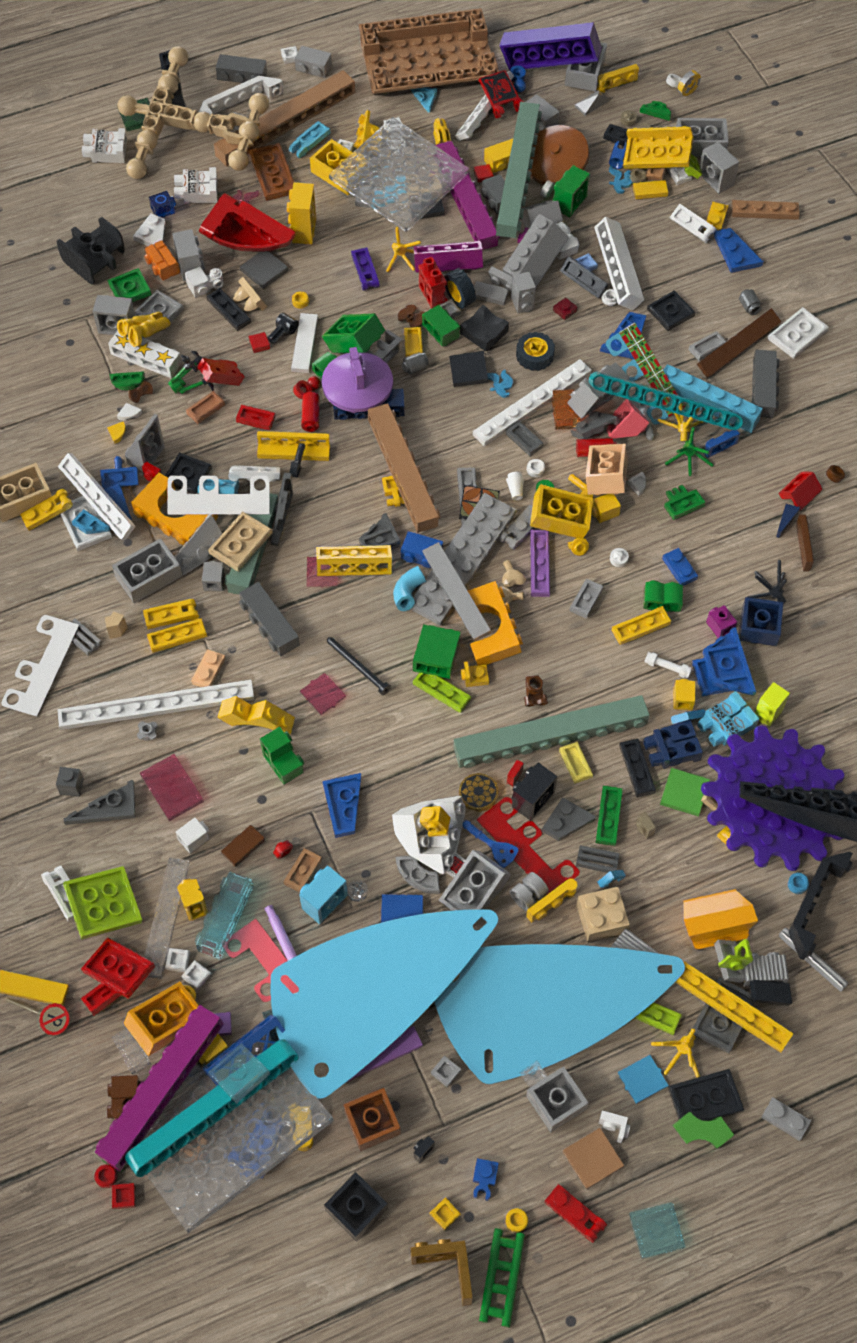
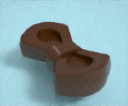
M143 381L140 387L129 390V399L134 403H138L141 396L153 393V386L151 383Z

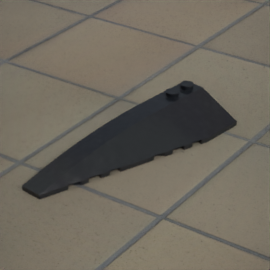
M740 781L739 797L797 823L857 842V792L852 791L850 794H845L842 790L811 788L810 791H807L798 786H794L793 789H785L783 785L775 784L773 787H767L765 783Z

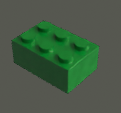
M375 313L342 315L322 335V338L332 353H350L349 348L356 347L360 353L367 352L370 346L378 341L386 330Z

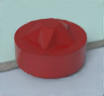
M289 840L279 842L273 854L277 859H282L291 852L293 845Z

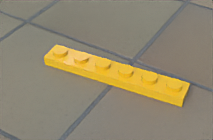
M684 961L685 970L675 983L782 1053L793 1036L792 1032Z

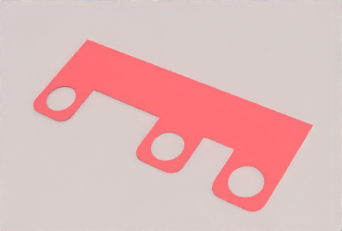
M254 919L222 942V947L231 958L237 957L250 948L269 974V976L254 987L263 1002H268L271 1000V995H262L260 988L265 983L271 984L273 970L287 962V959L257 919ZM233 939L241 942V948L237 952H232L228 949V943ZM287 975L281 977V982L292 993L299 991L298 986Z

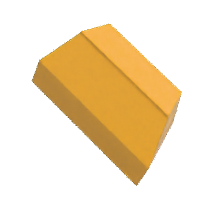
M736 889L683 900L684 922L696 950L715 946L714 943L717 940L739 941L747 939L749 929L758 922L753 904L737 892Z

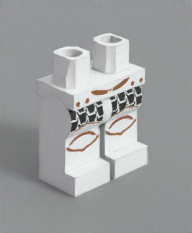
M119 128L118 132L92 129V134L83 135L84 145H91L82 146L83 157H90L92 163H97V161L125 163L127 144L125 128Z
M216 167L209 168V171H188V169H184L183 175H174L175 186H183L174 187L175 199H184V204L189 202L217 203Z

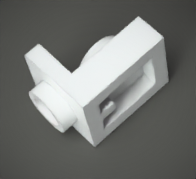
M602 1110L599 1124L603 1125L604 1129L610 1131L619 1129L618 1143L622 1142L623 1137H628L630 1125H627L628 1118Z

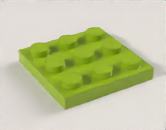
M124 866L64 881L63 886L81 940L142 923V918Z

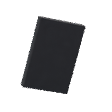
M730 1069L668 1086L678 1120L688 1112H691L696 1118L703 1121L713 1120L719 1116L724 1118L744 1112V1107Z

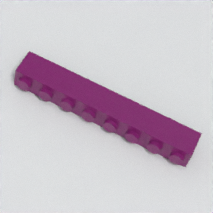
M452 141L433 145V158L474 242L481 241L482 250L498 246L500 236H496L492 216L489 217L487 206L483 205L481 194L477 193L475 182L471 181L470 172L468 169H465L463 158L459 157L458 148L454 147Z
M201 1005L197 1009L192 1010L185 1026L177 1031L175 1040L164 1049L160 1061L151 1067L150 1075L145 1082L143 1081L139 1084L132 1100L126 1102L122 1114L111 1123L110 1131L105 1138H101L97 1143L95 1153L99 1158L121 1172L127 1163L125 1160L126 1154L142 1142L223 1027L224 1023L220 1017Z

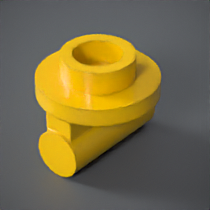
M579 537L568 542V548L571 549L573 554L581 556L588 551L589 543L586 538Z

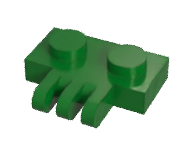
M680 485L678 489L676 487L673 488L672 492L670 490L666 491V496L670 501L664 504V508L671 518L675 520L705 507L706 502L697 489L688 492L683 485Z

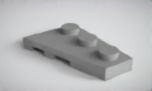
M211 514L205 518L202 525L195 530L193 536L174 556L180 564L182 575H185L213 557L209 554L208 550L222 535V532Z

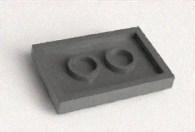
M720 977L718 978L716 983L751 1006L754 1005L755 1002H752L751 993L730 982L724 981ZM705 1003L693 1029H695V1036L730 1053L742 1027Z

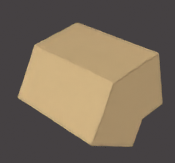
M113 611L111 616L105 617L110 639L122 637L127 629L124 615Z

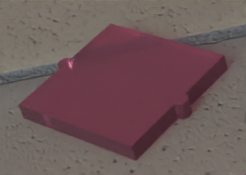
M307 557V587L320 586L323 588L324 586L338 585V576H317V557ZM321 565V570L331 568L330 565Z
M325 673L315 680H311L310 684L300 690V693L320 715L330 708H335V705L346 697Z

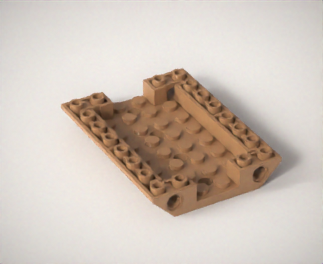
M482 8L359 24L362 52L372 94L478 81L481 77L499 72L494 52L491 53L487 40L488 29Z

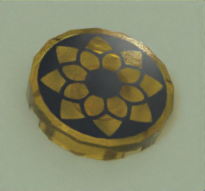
M481 773L471 774L464 778L459 787V796H462L465 808L475 810V812H482L493 807L498 798L497 783L490 776Z

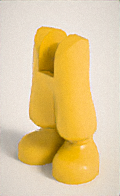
M159 311L149 315L134 316L132 319L119 320L117 330L123 337L128 335L130 344L136 347L141 344L142 337H150L166 329L171 323Z

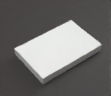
M802 307L769 334L768 340L794 359L826 333L829 327Z
M84 496L71 500L73 506L60 514L77 551L112 538L110 531L85 534L72 525V521L83 509L106 523Z

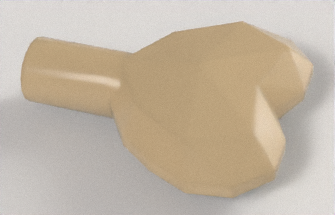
M509 560L503 562L506 570L502 577L504 586L509 588L526 582L525 575L513 569Z
M498 586L503 589L505 597L502 600L504 603L510 604L512 600H524V592L513 593L511 589L505 586Z

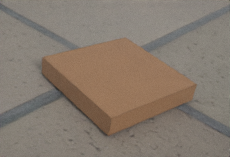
M598 1128L563 1150L564 1155L586 1190L624 1167V1164L601 1128Z

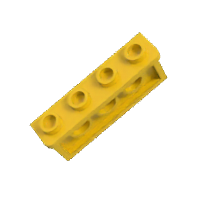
M651 127L627 130L628 140L623 163L624 169L689 167L694 139L691 127Z

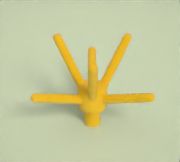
M396 227L397 243L392 244L394 256L386 272L390 271L398 255L402 256L408 266L414 271V266L405 254L406 252L414 254V250L407 249V247L421 244V241L408 244L400 243L399 228Z
M676 413L674 414L678 425L662 419L657 420L662 424L678 429V432H681L680 441H687L690 428L703 423L700 420L692 423L693 417H689L687 422H684V416H679Z
M691 1029L690 1033L687 1036H683L680 1040L651 1043L652 1046L677 1047L678 1052L664 1071V1075L670 1072L682 1054H688L690 1067L693 1068L696 1078L700 1077L692 1055V1048L696 1039L694 1035L695 1029Z

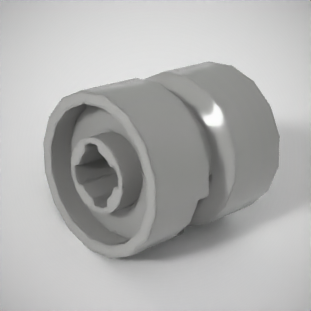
M530 872L522 879V884L518 883L510 890V895L519 907L527 911L536 904V899L540 900L549 890L545 882L537 874Z

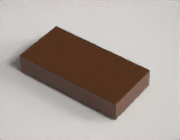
M250 825L221 850V853L236 867L263 843L265 838Z

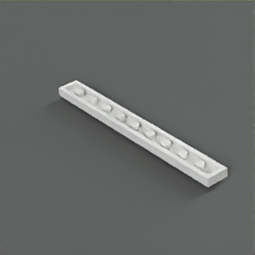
M246 680L58 709L59 728L64 730L220 706L223 700L235 696L244 701L254 700L252 681Z

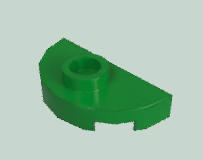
M652 101V103L643 104L640 108V113L670 121L671 111L662 102Z
M145 372L109 374L111 383L116 388L132 390L142 384Z

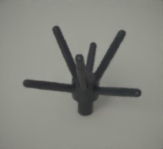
M781 560L777 561V584L773 586L758 571H754L755 578L769 589V592L747 597L761 598L772 596V598H776L778 602H783L784 604L786 599L783 596V587L787 579H784L785 572L781 574Z

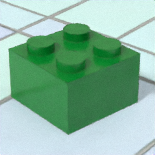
M574 165L569 170H566L562 179L554 185L555 194L553 201L559 202L561 214L569 218L587 198L590 173Z

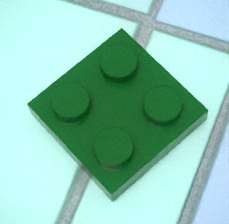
M139 268L107 280L115 297L130 298L132 303L152 295Z

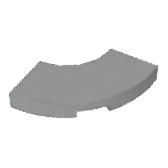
M412 856L395 857L399 873L410 886L425 893L440 894L438 872L424 869L417 859Z

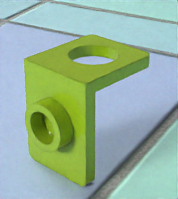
M744 939L735 946V955H728L718 963L719 967L737 971L753 961L748 939ZM743 947L745 948V956H741V949Z

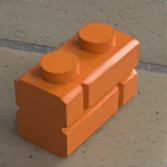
M162 240L145 248L146 255H144V258L148 265H152L155 276L159 275L161 280L164 281L180 273L177 260Z

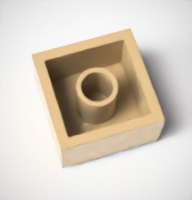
M618 887L578 896L576 905L587 943L619 936L625 928L629 929L630 924Z

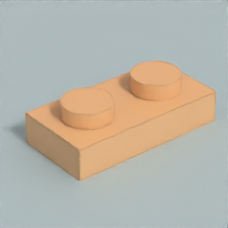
M207 649L191 680L192 684L199 687L212 686L225 661V655Z

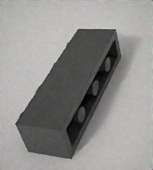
M756 349L753 358L752 404L763 408L760 417L773 418L775 411H778L779 401H776V397L779 395V386H776V383L779 382V372H776V369L779 368L780 359L777 358V351Z
M259 582L239 592L241 608L243 611L247 610L251 622L258 625L261 636L269 640L268 643L273 652L277 651L281 657L300 646L299 636Z

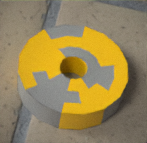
M695 70L686 73L678 85V92L683 96L692 94L701 81L700 74Z

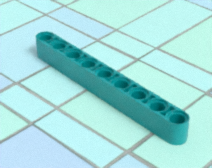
M593 372L589 376V384L598 391L686 417H693V419L730 430H738L743 424L742 417L733 411L601 372ZM597 377H602L600 385H595L594 383ZM614 382H619L617 390H612ZM636 387L635 394L629 395V389ZM648 392L653 393V397L650 400H646ZM665 397L670 399L667 405L662 403ZM686 402L685 409L680 410V404ZM699 407H702V413L700 415H696V410ZM719 412V417L713 420V414ZM735 417V423L730 425L729 420Z
M287 1040L277 1041L132 1148L125 1156L126 1162L137 1177L147 1175L288 1070L293 1061L295 1063L298 1061L299 1055Z

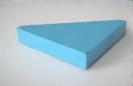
M437 88L410 89L426 111L430 112L437 95Z

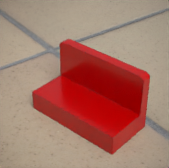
M800 472L779 492L781 499H792L794 505L802 510L822 491V487L814 472Z

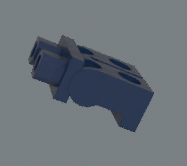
M691 720L670 725L660 730L655 729L653 730V735L647 736L643 740L646 750L656 748V753L649 754L652 767L662 765L663 769H666L669 766H676L689 761H693V763L701 761L703 752Z

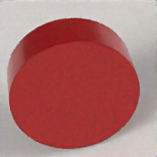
M108 1164L98 1167L94 1174V1179L101 1188L112 1187L118 1178L115 1168Z

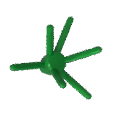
M694 427L691 428L690 439L685 442L683 448L676 451L679 454L665 462L667 466L685 454L688 456L689 476H692V456L694 455L709 466H714L713 463L698 453L709 454V451L698 448L693 443Z

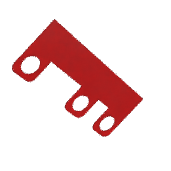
M504 797L476 819L496 842H506L518 848L514 861L527 875L530 872H534L545 882L549 890L546 895L566 880L575 879L579 875V869L570 860H564L552 870L529 846L542 835V831L533 821L525 822L517 830H514L509 825L507 820L518 811L513 808L511 813L505 814L501 811L500 807L504 802L512 804L510 797ZM525 827H534L536 835L533 838H527L523 834ZM568 865L573 868L574 873L571 877L562 876L561 868Z

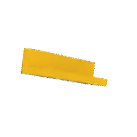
M257 431V458L294 460L299 443H303L306 447L302 460L329 461V434ZM317 440H326V442H318Z
M391 545L316 547L317 576L392 574ZM388 563V568H379L377 565ZM342 564H348L350 566L348 569L340 568ZM360 564L369 565L366 569L358 567ZM321 565H330L331 568L321 570Z

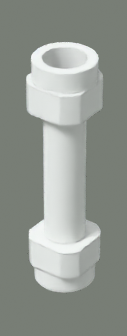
M648 652L645 663H648V665L654 666L656 664L679 673L680 677L689 678L692 668L688 665L683 664L681 666L657 657L658 654L654 652Z

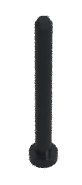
M333 637L327 638V643L378 688V692L382 696L389 692L391 685L388 682L383 683Z

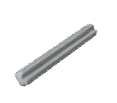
M784 928L779 933V937L797 953L788 933L789 929ZM815 952L812 955L807 954L804 960L839 991L846 988L848 982Z

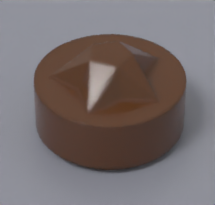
M831 465L826 471L827 477L835 483H840L845 477L843 469L837 465Z

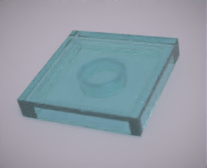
M242 1043L208 1072L212 1079L236 1104L270 1075L269 1070Z
M672 1202L629 1213L641 1259L686 1247Z

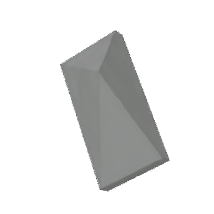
M598 90L576 103L575 107L586 116L609 102V98Z

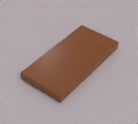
M280 143L248 150L265 200L289 196V190L293 189L294 180Z

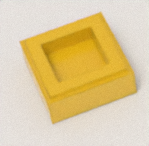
M445 1197L429 1215L445 1231L461 1216V1213Z

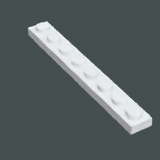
M579 359L475 429L473 436L483 446H486L504 434L507 429L518 421H523L591 375L592 370Z

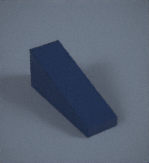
M790 504L785 505L776 535L777 538H780L799 514L800 507Z

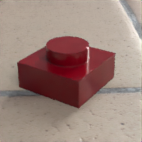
M565 297L553 306V311L566 320L577 312V306Z

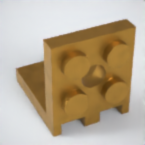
M451 1239L438 1240L437 1244L428 1245V1242L415 1243V1247H410L412 1265L457 1259L462 1306L472 1305V1290L465 1240L451 1242Z

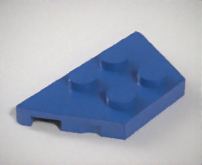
M736 627L732 628L728 634L719 637L715 643L703 649L702 653L712 685L748 695H755L756 689Z

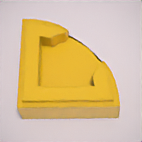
M124 421L107 427L114 444L120 442L126 432Z

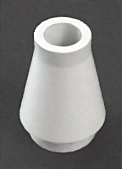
M511 472L508 474L506 481L512 495V500H521L523 498L524 477L520 472Z

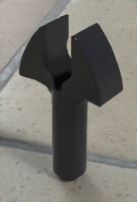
M299 443L294 462H291L290 473L292 477L298 478L302 469L301 461L306 447L303 443Z

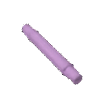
M273 906L265 907L264 910L269 917L268 921L289 961L297 956Z

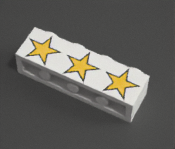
M117 330L108 343L111 355L169 378L173 377L182 364L180 352L164 347L160 343L149 341L142 337V342L139 346L133 347L129 342L128 335L123 337Z

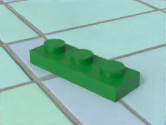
M603 785L595 843L616 845L623 788Z

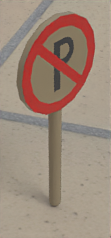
M6 999L11 1004L40 1015V1027L48 1035L62 1034L69 1026L70 1014L62 1004H49L42 1011H39L13 999Z

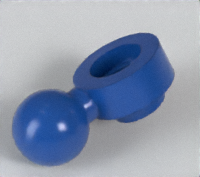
M513 66L510 69L514 75L511 79L514 82L513 86L517 92H523L526 88L524 81L526 71L521 66Z

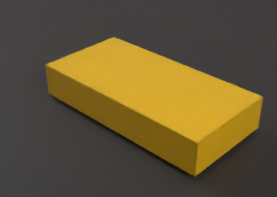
M666 180L633 183L635 200L668 197Z
M421 327L404 328L406 357L418 352L423 353Z

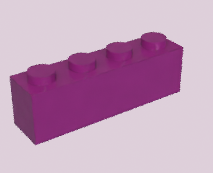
M481 241L413 246L415 273L419 272L418 265L422 264L423 260L429 257H433L441 272L457 268L461 270L483 268Z

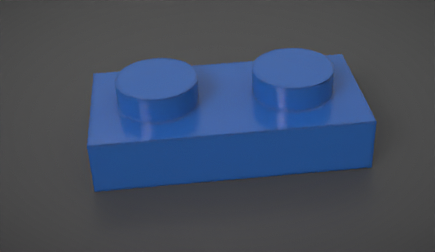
M738 430L726 431L721 436L708 440L704 450L709 451V454L704 455L709 458L736 445L740 435Z
M679 548L663 555V561L679 584L685 586L698 579L697 573Z

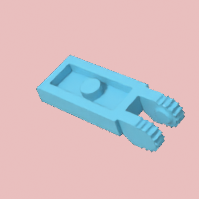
M317 121L296 138L297 140L289 146V151L291 153L297 151L296 155L299 158L305 156L307 151L311 150L331 133L330 128Z

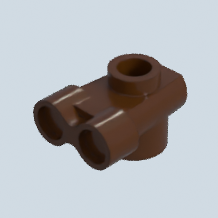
M527 676L525 678V707L547 705L548 699L547 695L543 692V681L540 676Z

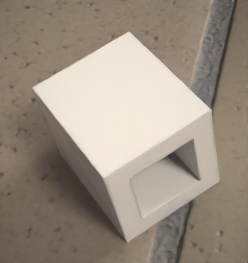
M193 818L178 829L176 835L179 842L191 854L209 840L207 833L209 829L203 821L199 823L196 818Z

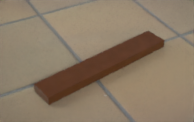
M772 308L697 363V366L705 377L708 378L782 321Z

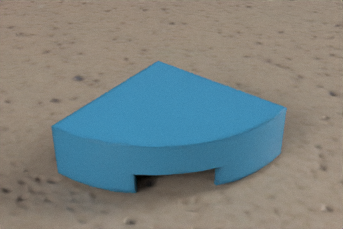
M623 870L610 871L597 883L600 888H605L613 880L619 882L626 875Z

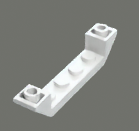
M257 76L204 100L199 112H207L210 115L211 113L215 114L251 98L256 93L264 92L269 99H272L284 93L283 81L276 78Z

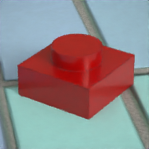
M147 461L142 466L144 477L150 482L158 473L162 474L161 469Z

